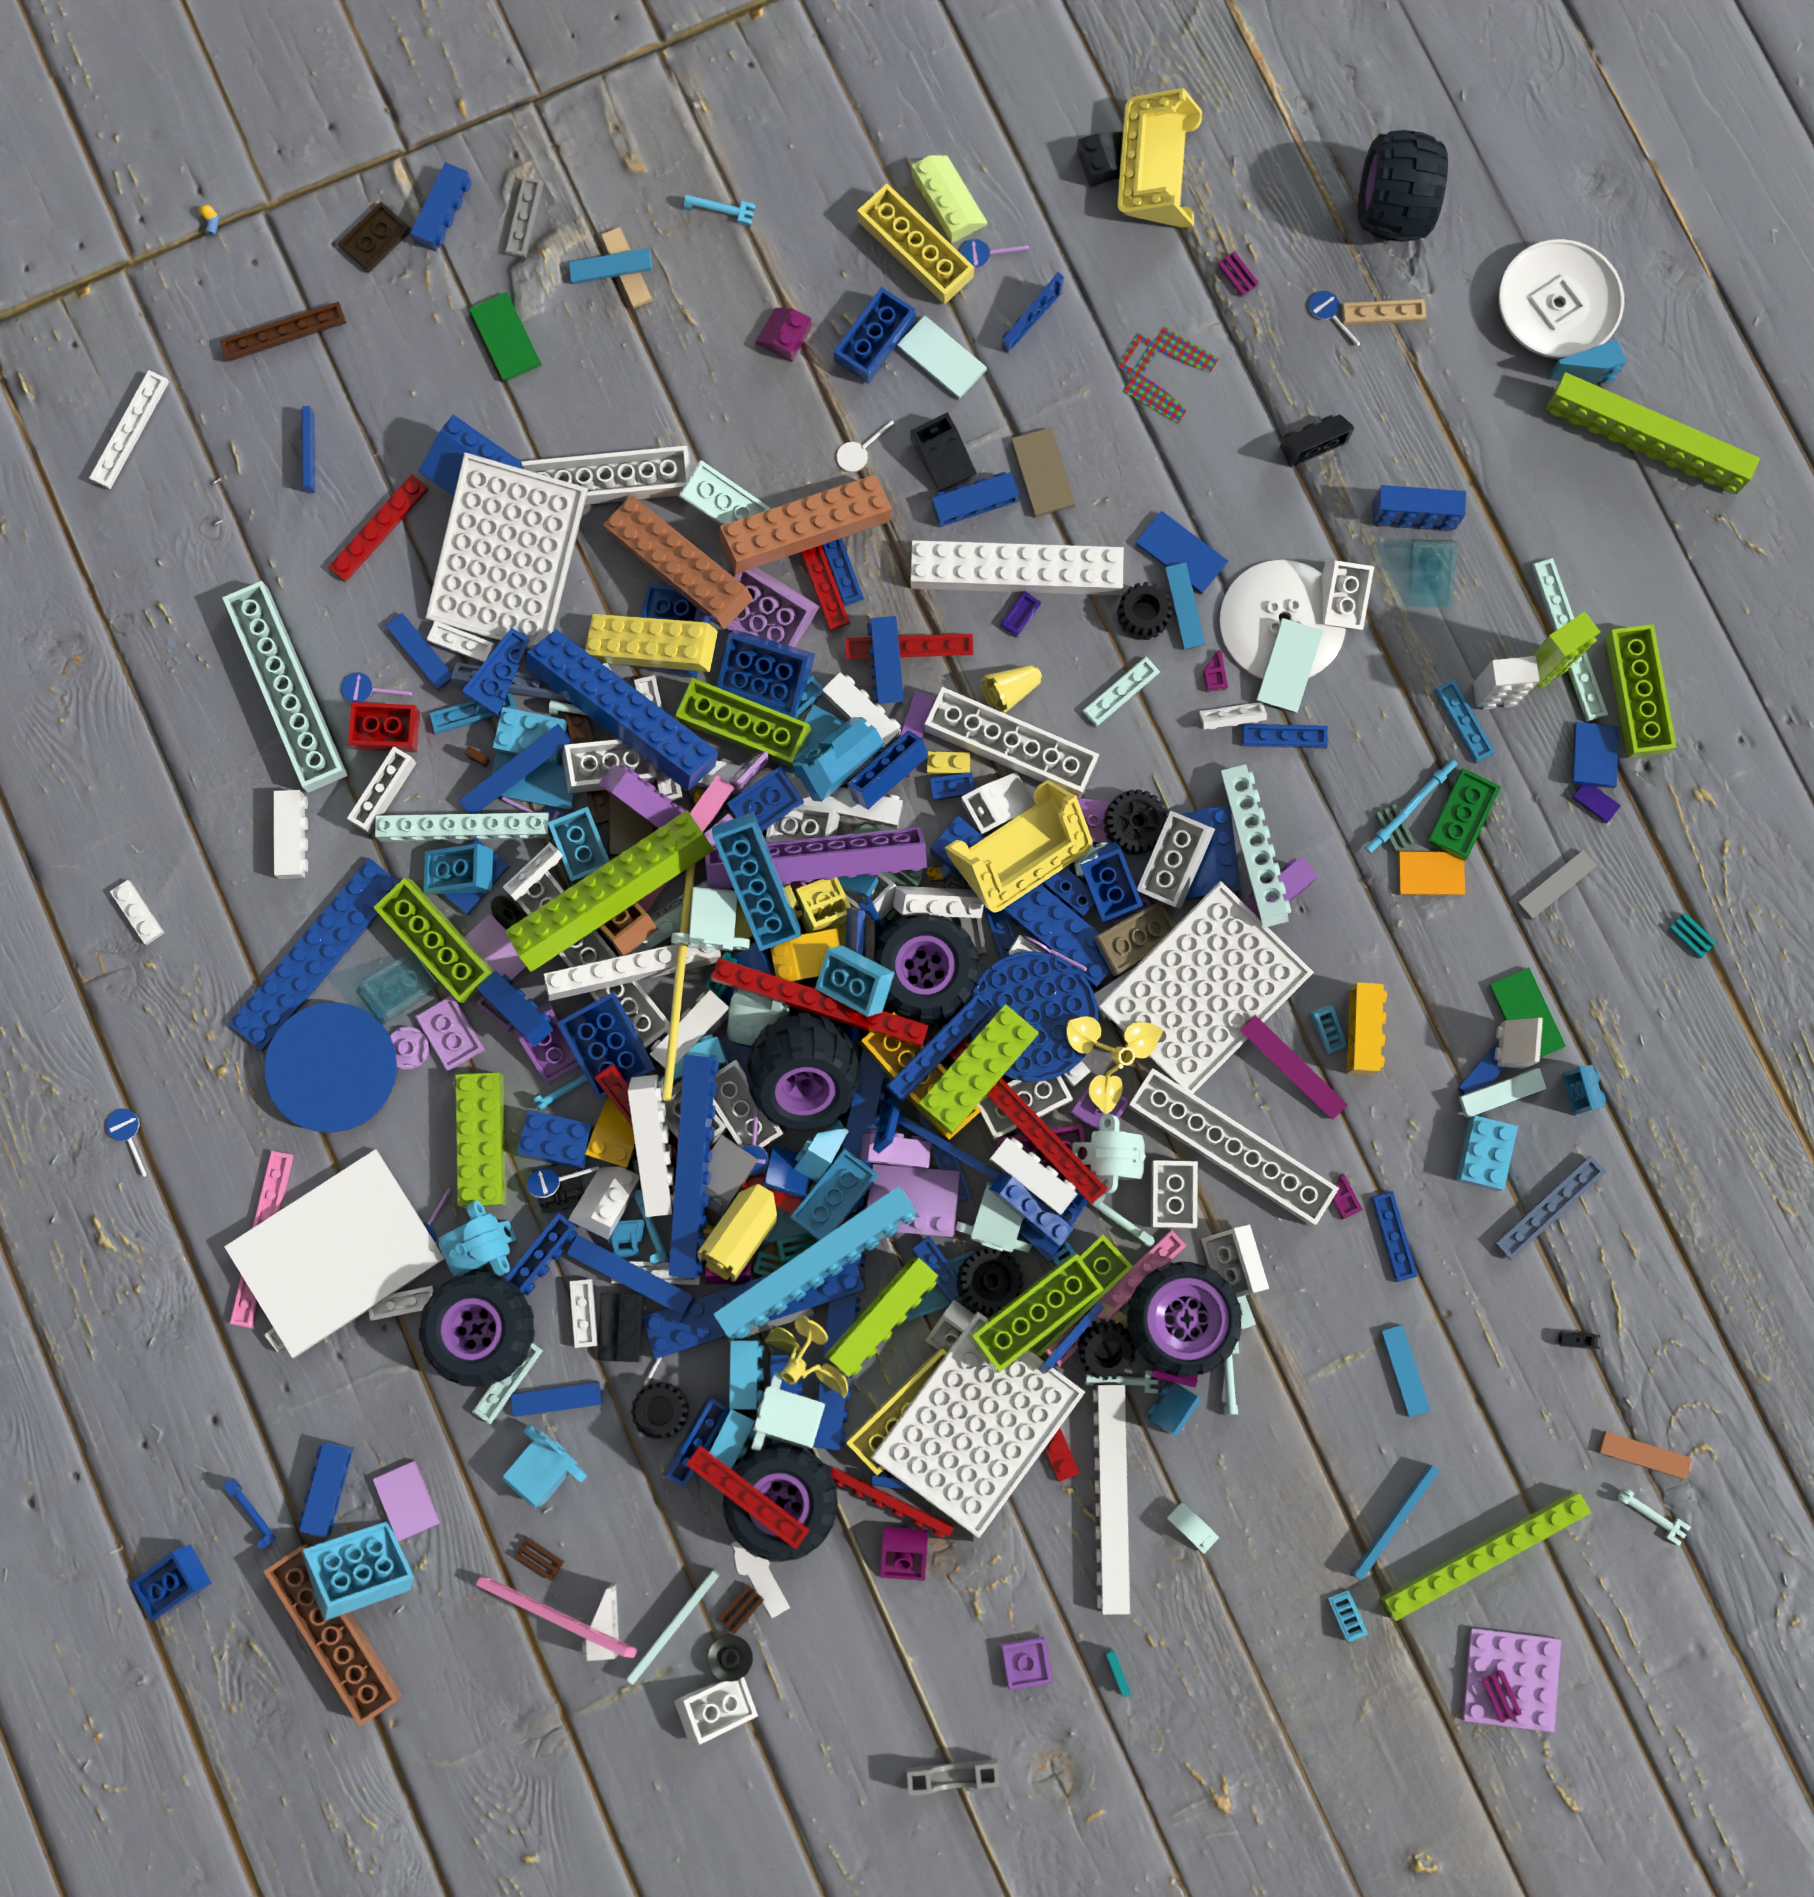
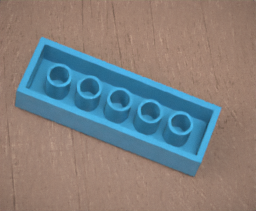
M754 812L713 826V840L759 950L762 951L801 937L800 925Z

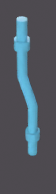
M1451 759L1441 770L1438 769L1432 775L1433 778L1411 799L1406 807L1384 829L1381 828L1375 834L1376 837L1365 849L1371 854L1381 843H1385L1391 837L1390 834L1412 813L1417 805L1438 784H1442L1447 779V775L1458 765L1457 762Z

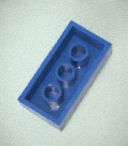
M881 287L834 350V362L869 384L916 320V309Z
M1381 485L1373 499L1372 523H1378L1379 526L1384 527L1392 524L1399 525L1401 528L1420 526L1421 529L1425 530L1434 527L1441 528L1443 531H1452L1458 527L1465 517L1466 491Z

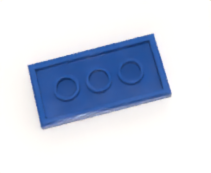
M1163 511L1158 514L1136 541L1138 547L1165 567L1186 562L1192 588L1200 594L1204 593L1228 563L1227 559Z

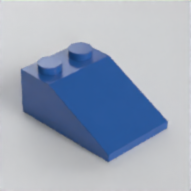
M190 1544L171 1552L130 1584L150 1621L153 1622L204 1590L212 1582Z

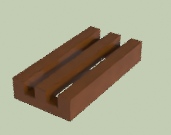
M526 1537L514 1556L550 1581L554 1579L564 1563V1560L529 1537ZM527 1545H531L557 1562L556 1567L528 1549ZM525 1552L526 1554H528L529 1556H531L532 1558H534L535 1560H537L553 1572L549 1573L542 1567L538 1566L537 1564L523 1556L522 1553Z
M748 1584L720 1615L718 1620L735 1634L765 1599ZM749 1591L751 1595L748 1597V1599L740 1606V1608L733 1614V1616L729 1620H727L725 1618L727 1614ZM756 1598L758 1601L734 1627L732 1625L733 1621Z

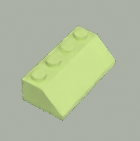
M929 155L912 164V178L951 243L987 225V221L948 156Z

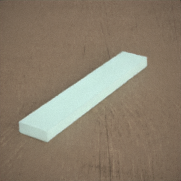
M714 1569L710 1572L627 1677L629 1683L633 1685L720 1576L717 1570Z

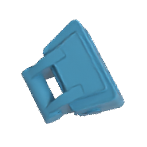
M644 1219L618 1222L611 1236L607 1239L608 1243L613 1245L614 1254L619 1257L640 1256L639 1243L643 1240L646 1226ZM632 1242L631 1248H620V1243Z

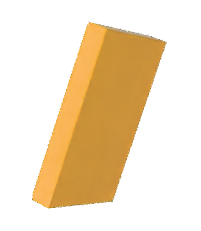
M1448 852L1398 853L1399 895H1465L1464 860Z

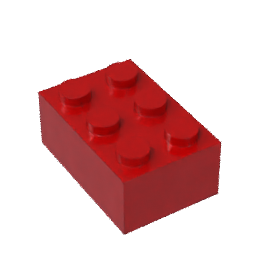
M351 702L348 745L353 750L391 751L394 746L402 752L417 753L420 710L416 705Z

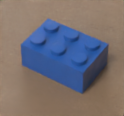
M528 1110L517 1153L522 1158L585 1170L588 1157L585 1153L594 1127L591 1123Z

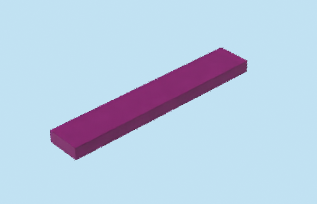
M1255 1014L1239 1029L1332 1120L1348 1105Z

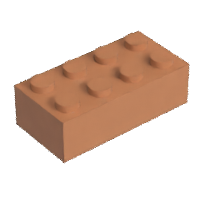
M637 902L598 927L623 956L630 953L658 930L650 916Z

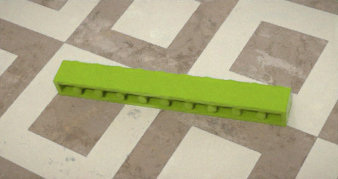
M1573 1491L1380 1597L1389 1616L1397 1621L1591 1514V1511L1581 1493Z

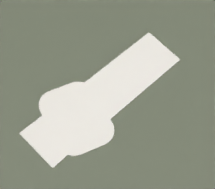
M737 1541L733 1542L731 1545L735 1550L734 1558L737 1571L741 1575L749 1576L758 1594L765 1599L763 1603L771 1618L788 1610L790 1606L768 1568L769 1560L755 1557L748 1553Z

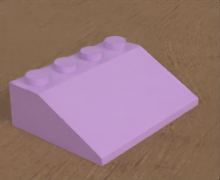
M758 567L737 573L735 578L747 587L753 600L726 628L732 632L739 630L795 647L820 606Z
M873 1164L872 1170L879 1174V1177L870 1187L867 1207L900 1186L919 1213L915 1215L916 1220L909 1225L902 1224L898 1227L899 1233L955 1237L960 1171Z

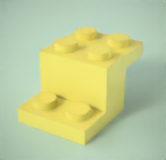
M835 877L832 880L821 879L797 888L795 893L804 910L801 921L807 934L838 928L841 944L845 947L847 908L852 907L838 878Z

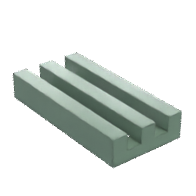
M1396 804L1375 814L1383 829L1387 826L1383 815L1386 814L1389 822L1394 819L1391 812H1393L1395 817L1400 813ZM1405 821L1399 826L1407 842L1398 827L1394 832L1401 844H1397L1392 833L1388 839L1394 852L1415 842Z

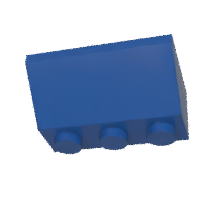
M1116 842L1095 850L1080 863L1103 922L1143 906L1122 850Z

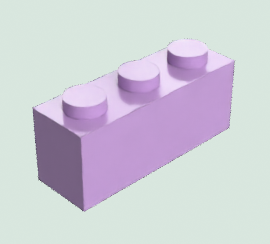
M871 1130L870 1134L862 1135L861 1161L914 1168H929L931 1142L924 1141V1138L921 1136H911V1139L904 1138V1134L895 1133L893 1142L878 1154L873 1150L877 1130Z

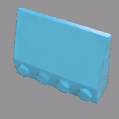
M389 1521L303 1549L302 1551L315 1598L325 1621L411 1590L414 1576Z

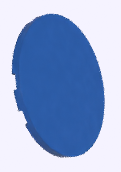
M1019 952L998 960L980 976L978 985H975L972 990L974 993L973 997L979 993L993 1009L969 1033L972 1042L1005 1004L1039 1032L1035 1040L1004 1076L1024 1082L1048 1081L1066 1074L1086 1056V1054L1079 1053L1071 1047L1067 1039L1066 1027L1069 1020L1083 1016L1092 1017L1098 1021V1006L1089 982L1071 963L1058 956L1043 952Z
M345 1003L316 1004L291 1016L275 1033L265 1058L266 1086L276 1107L295 1124L321 1133L348 1131L369 1121L388 1101L397 1078L396 1050L387 1030L368 1012Z

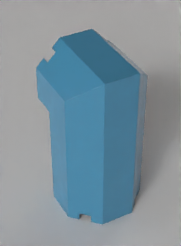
M863 717L851 718L824 741L819 742L820 747L814 749L812 745L795 757L794 761L796 763L793 762V767L812 801L822 802L882 753L883 750L880 748L883 747L884 742L873 725L868 727L864 724L867 720Z

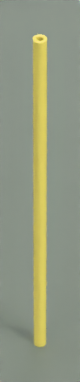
M696 863L686 869L680 933H689L690 906ZM681 944L678 945L662 1100L671 1101L687 953V945Z

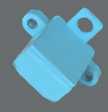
M474 1201L467 1206V1212L471 1221L439 1237L440 1250L453 1276L476 1272L491 1264L498 1276H502L510 1271V1265L506 1258L510 1253L507 1243L515 1242L517 1237L509 1221L498 1223L494 1215L486 1213L479 1201ZM504 1227L508 1229L510 1237L505 1234Z
M528 1424L523 1432L533 1441L504 1474L502 1480L536 1509L547 1502L569 1474L580 1482H583L588 1475L577 1465V1461L565 1451L562 1445L552 1440L543 1431L540 1433L535 1427Z

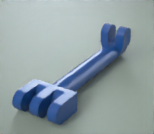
M867 896L865 900L868 904L865 906L861 901L858 903V906L865 910V913L869 914L878 931L873 936L876 942L881 933L891 925L889 924L885 927L872 899Z
M235 1478L224 1483L225 1490L231 1497H235L264 1536L258 1542V1547L264 1549L275 1541L277 1537L241 1491L243 1488Z

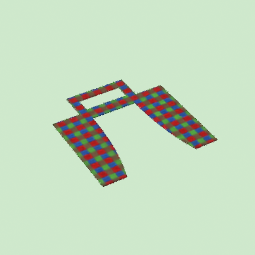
M1163 327L1155 342L1138 333L1117 367L1132 375L1123 392L1179 423L1186 409L1165 390L1144 377L1142 374L1157 350L1182 363L1210 372L1219 358ZM1141 341L1149 347L1136 368L1132 369L1125 364Z

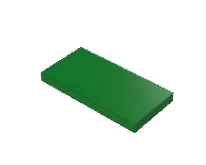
M507 292L469 308L504 382L542 366Z
M1462 768L1427 842L1466 861L1501 786Z
M1530 967L1489 984L1505 1021L1543 1018L1540 1057L1566 1047Z

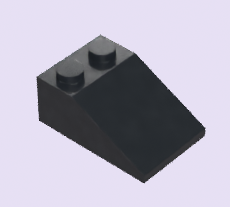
M1123 132L1096 133L1078 139L1077 153L1090 187L1120 178Z

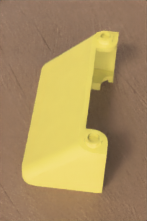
M1184 88L1135 96L1126 103L1118 192V208L1126 216L1182 228L1194 225V213L1189 207H1180L1185 133L1192 132L1200 126L1202 110Z
M1046 780L1035 789L1033 795L1034 806L980 842L968 848L965 842L956 840L945 847L950 860L984 906L992 912L1001 911L1086 854L1092 846V838L1077 796L1050 780Z

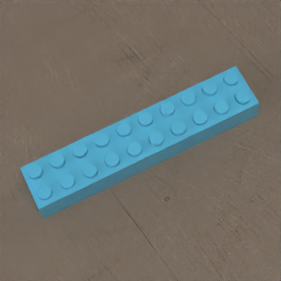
M898 1186L713 1315L728 1337L742 1340L751 1334L750 1330L755 1326L761 1327L769 1321L768 1317L776 1313L778 1315L788 1308V1303L793 1300L797 1302L805 1297V1292L811 1287L816 1289L825 1282L824 1278L830 1274L832 1276L837 1275L843 1270V1265L848 1262L852 1264L860 1259L863 1251L866 1249L869 1251L873 1250L880 1244L879 1240L885 1236L890 1238L898 1232L897 1228L902 1224L909 1225L916 1220L915 1215L919 1212L904 1190Z

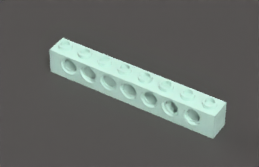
M1246 764L1221 770L1262 926L1265 928L1289 922L1288 913H1291L1289 901H1284L1283 894H1286L1283 881L1279 882L1277 877L1281 875L1278 862L1274 863L1272 859L1276 855L1273 844H1268L1267 841L1270 838L1268 826H1263L1262 820H1265L1263 808H1258L1257 802H1260L1258 790H1253L1252 784H1255L1253 772H1248ZM1249 825H1256L1253 828H1248ZM1255 843H1260L1259 846H1252ZM1261 861L1266 862V863L1263 864V865L1257 864V863H1259V862H1261ZM1265 880H1271L1270 883H1262ZM1269 899H1276L1275 902H1268Z
M549 813L376 816L375 837L380 842L551 839V830L548 822L551 821V816Z

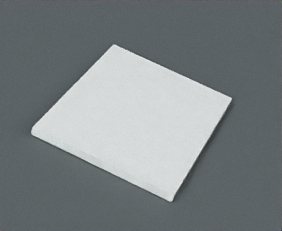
M464 453L425 618L497 640H502L508 631L513 628L529 639L527 648L532 649L553 632L588 488L470 453Z
M1219 881L1097 1006L1123 1031L1129 1025L1136 1022L1151 1023L1161 1028L1163 1033L1158 1040L1155 1050L1149 1056L1178 1085L1194 1094L1248 1039L1239 1029L1254 1014L1264 1023L1314 972L1268 927L1263 928L1261 920Z
M376 1149L224 1246L292 1358L308 1350L445 1260L442 1252Z
M977 1311L878 1446L871 1459L980 1538L1084 1395L1085 1391L1053 1367L1046 1374H1042L1038 1368L1044 1361L1029 1349L1001 1372H993L967 1337L988 1320Z

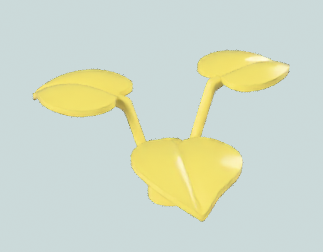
M1083 1016L1068 1021L1066 1035L1069 1044L1075 1051L1088 1054L1095 1045L1112 1052V1060L1117 1064L1106 1073V1077L1097 1075L1089 1084V1097L1102 1113L1108 1114L1113 1110L1123 1090L1121 1079L1118 1076L1110 1075L1118 1069H1122L1123 1065L1132 1064L1135 1057L1146 1058L1151 1055L1163 1033L1161 1028L1146 1022L1133 1023L1126 1028L1123 1034L1124 1040L1128 1044L1125 1047L1112 1048L1097 1042L1101 1036V1027L1094 1018Z
M804 1315L798 1316L795 1321V1327L798 1333L807 1337V1341L802 1349L799 1343L796 1342L794 1335L778 1326L772 1328L764 1342L791 1353L788 1364L780 1373L784 1381L794 1385L800 1377L805 1378L808 1374L815 1371L817 1378L822 1383L838 1392L843 1399L847 1396L848 1383L840 1370L828 1363H825L823 1366L817 1364L806 1370V1363L801 1359L811 1340L819 1345L827 1342L828 1336L820 1325L810 1321Z

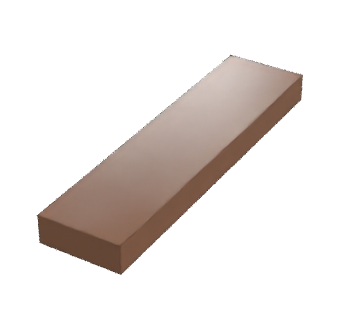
M1606 1431L1603 1433L1598 1452L1686 1480L1692 1461L1691 1457Z

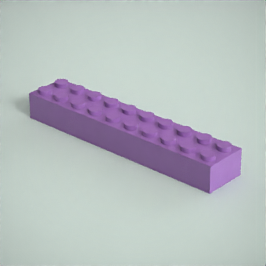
M921 827L766 843L783 885L790 884L792 881L832 880L835 877L841 876L853 878L861 874L873 876L880 872L898 873L900 870L919 871L922 868H927L926 847ZM713 848L714 851L705 856L708 888L723 890L733 888L718 849Z

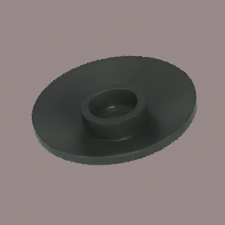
M498 895L491 901V911L495 919L506 929L527 917L523 908L508 896Z
M736 1635L720 1637L712 1644L708 1653V1665L711 1672L718 1679L726 1682L742 1679L750 1671L753 1663L751 1647L743 1638ZM729 1654H733L735 1656V1661L733 1663L727 1662V1656Z

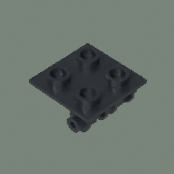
M562 1165L544 1168L552 1170L558 1177L578 1172L576 1168ZM580 1176L560 1181L558 1190L553 1195L538 1198L542 1213L577 1206L583 1196Z

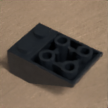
M948 412L910 431V440L939 492L977 474L960 434Z

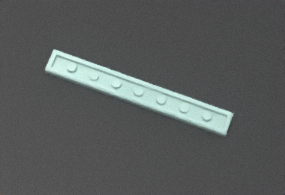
M1551 558L1534 563L1531 567L1555 632L1574 619L1554 560ZM1585 651V654L1573 663L1574 665L1568 669L1585 720L1589 722L1606 717L1608 712Z

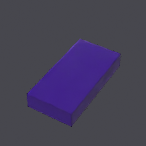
M1023 591L1000 623V626L1015 637H1018L1040 607L1041 602L1026 591Z
M1581 785L1572 797V799L1606 824L1621 806L1595 786Z

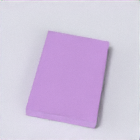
M489 914L465 936V939L501 976L506 974L513 981L527 966L516 953L505 933V928Z
M453 995L448 996L415 1016L447 1072L452 1071L485 1051L483 1044Z
M416 1461L373 1479L398 1542L440 1523Z

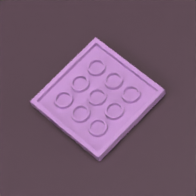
M1470 1628L1462 1720L1554 1732L1561 1639ZM1500 1670L1504 1671L1522 1712V1715L1505 1720L1506 1722L1500 1723L1481 1680ZM1498 1677L1497 1680L1500 1684V1687L1512 1712L1514 1711V1709L1508 1698L1505 1688L1501 1682L1500 1677ZM1488 1681L1494 1693V1696L1498 1702V1705L1501 1709V1712L1503 1715H1505L1506 1711L1499 1698L1493 1681Z

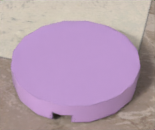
M401 1027L390 1035L397 1054V1068L413 1070L422 1066L427 1060L430 1052L429 1041L426 1035L419 1029Z

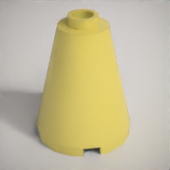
M1032 665L988 674L981 678V681H984L981 689L991 708L995 707L998 711L1006 713L1041 683L1042 675L1040 670Z

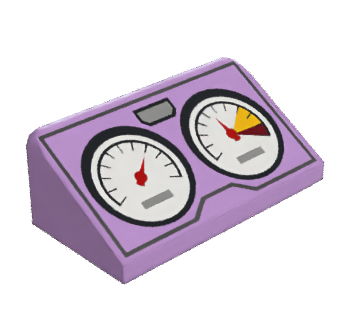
M766 751L756 752L734 774L729 783L737 790H742L768 763V753Z

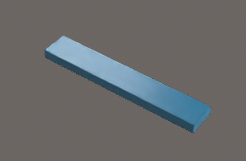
M1428 1464L1351 1572L1354 1576L1361 1580L1366 1576L1439 1473V1469L1434 1465Z

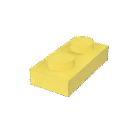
M928 751L927 774L956 775L970 773V753Z

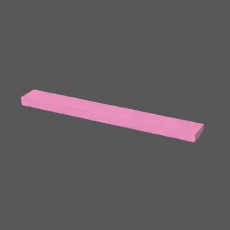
M716 775L690 812L703 833L735 789L734 786ZM669 881L637 902L646 913Z
M276 1151L270 1152L252 1228L281 1210L294 1155ZM242 1275L229 1324L253 1328L259 1303Z
M1172 1229L1098 1301L1099 1303L1104 1301L1114 1307L1104 1318L1106 1322L1131 1299L1136 1286L1140 1284L1146 1275L1168 1264L1187 1246ZM1104 1310L1097 1317H1103ZM1080 1319L1075 1324H1073L1051 1347H1049L1045 1351L1048 1354V1356L1066 1337V1335L1073 1329V1327L1080 1321ZM1080 1338L1072 1344L1056 1363L1059 1367L1078 1350L1077 1345Z
M481 1577L477 1581V1586L618 1655L631 1658L635 1656L636 1648L494 1579Z

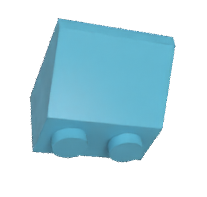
M844 1128L817 1133L813 1140L808 1138L795 1158L798 1163L794 1169L817 1183L833 1161L849 1130Z

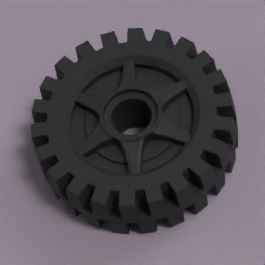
M1140 789L1135 791L1129 790L1118 795L1109 804L1104 814L1103 824H1105L1104 832L1108 834L1106 836L1107 839H1111L1112 843L1116 842L1121 850L1126 851L1127 854L1134 853V855H1138L1154 849L1168 817L1166 816V808L1162 807L1163 802L1158 801L1157 796L1150 795V792H1142ZM1133 817L1140 821V827L1132 823Z
M987 1248L971 1254L963 1261L964 1263L960 1266V1271L957 1273L958 1281L956 1286L959 1287L958 1294L962 1296L963 1303H967L970 1310H975L976 1313L978 1311L983 1315H995L1023 1292L1021 1290L1024 1286V1281H1022V1277H1024L1023 1272L1019 1271L1021 1268L1019 1263L1016 1264L1014 1262L1016 1259L1013 1256L1009 1257V1253ZM987 1276L993 1279V1287L987 1285Z

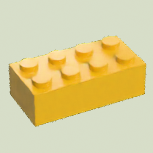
M1357 982L1349 990L1346 1074L1373 1076L1384 1067L1385 1059L1384 1055H1381V1046L1384 1047L1385 1033H1382V1025H1385L1386 1012H1383V1003H1386L1387 991L1383 990L1384 984Z

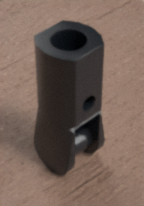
M1560 1331L1558 1344L1563 1347L1600 1349L1598 1338L1601 1335ZM1584 1336L1589 1337V1345H1584Z

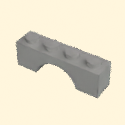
M997 1759L907 1768L909 1796L932 1794L936 1791L951 1788L984 1789L1000 1787Z

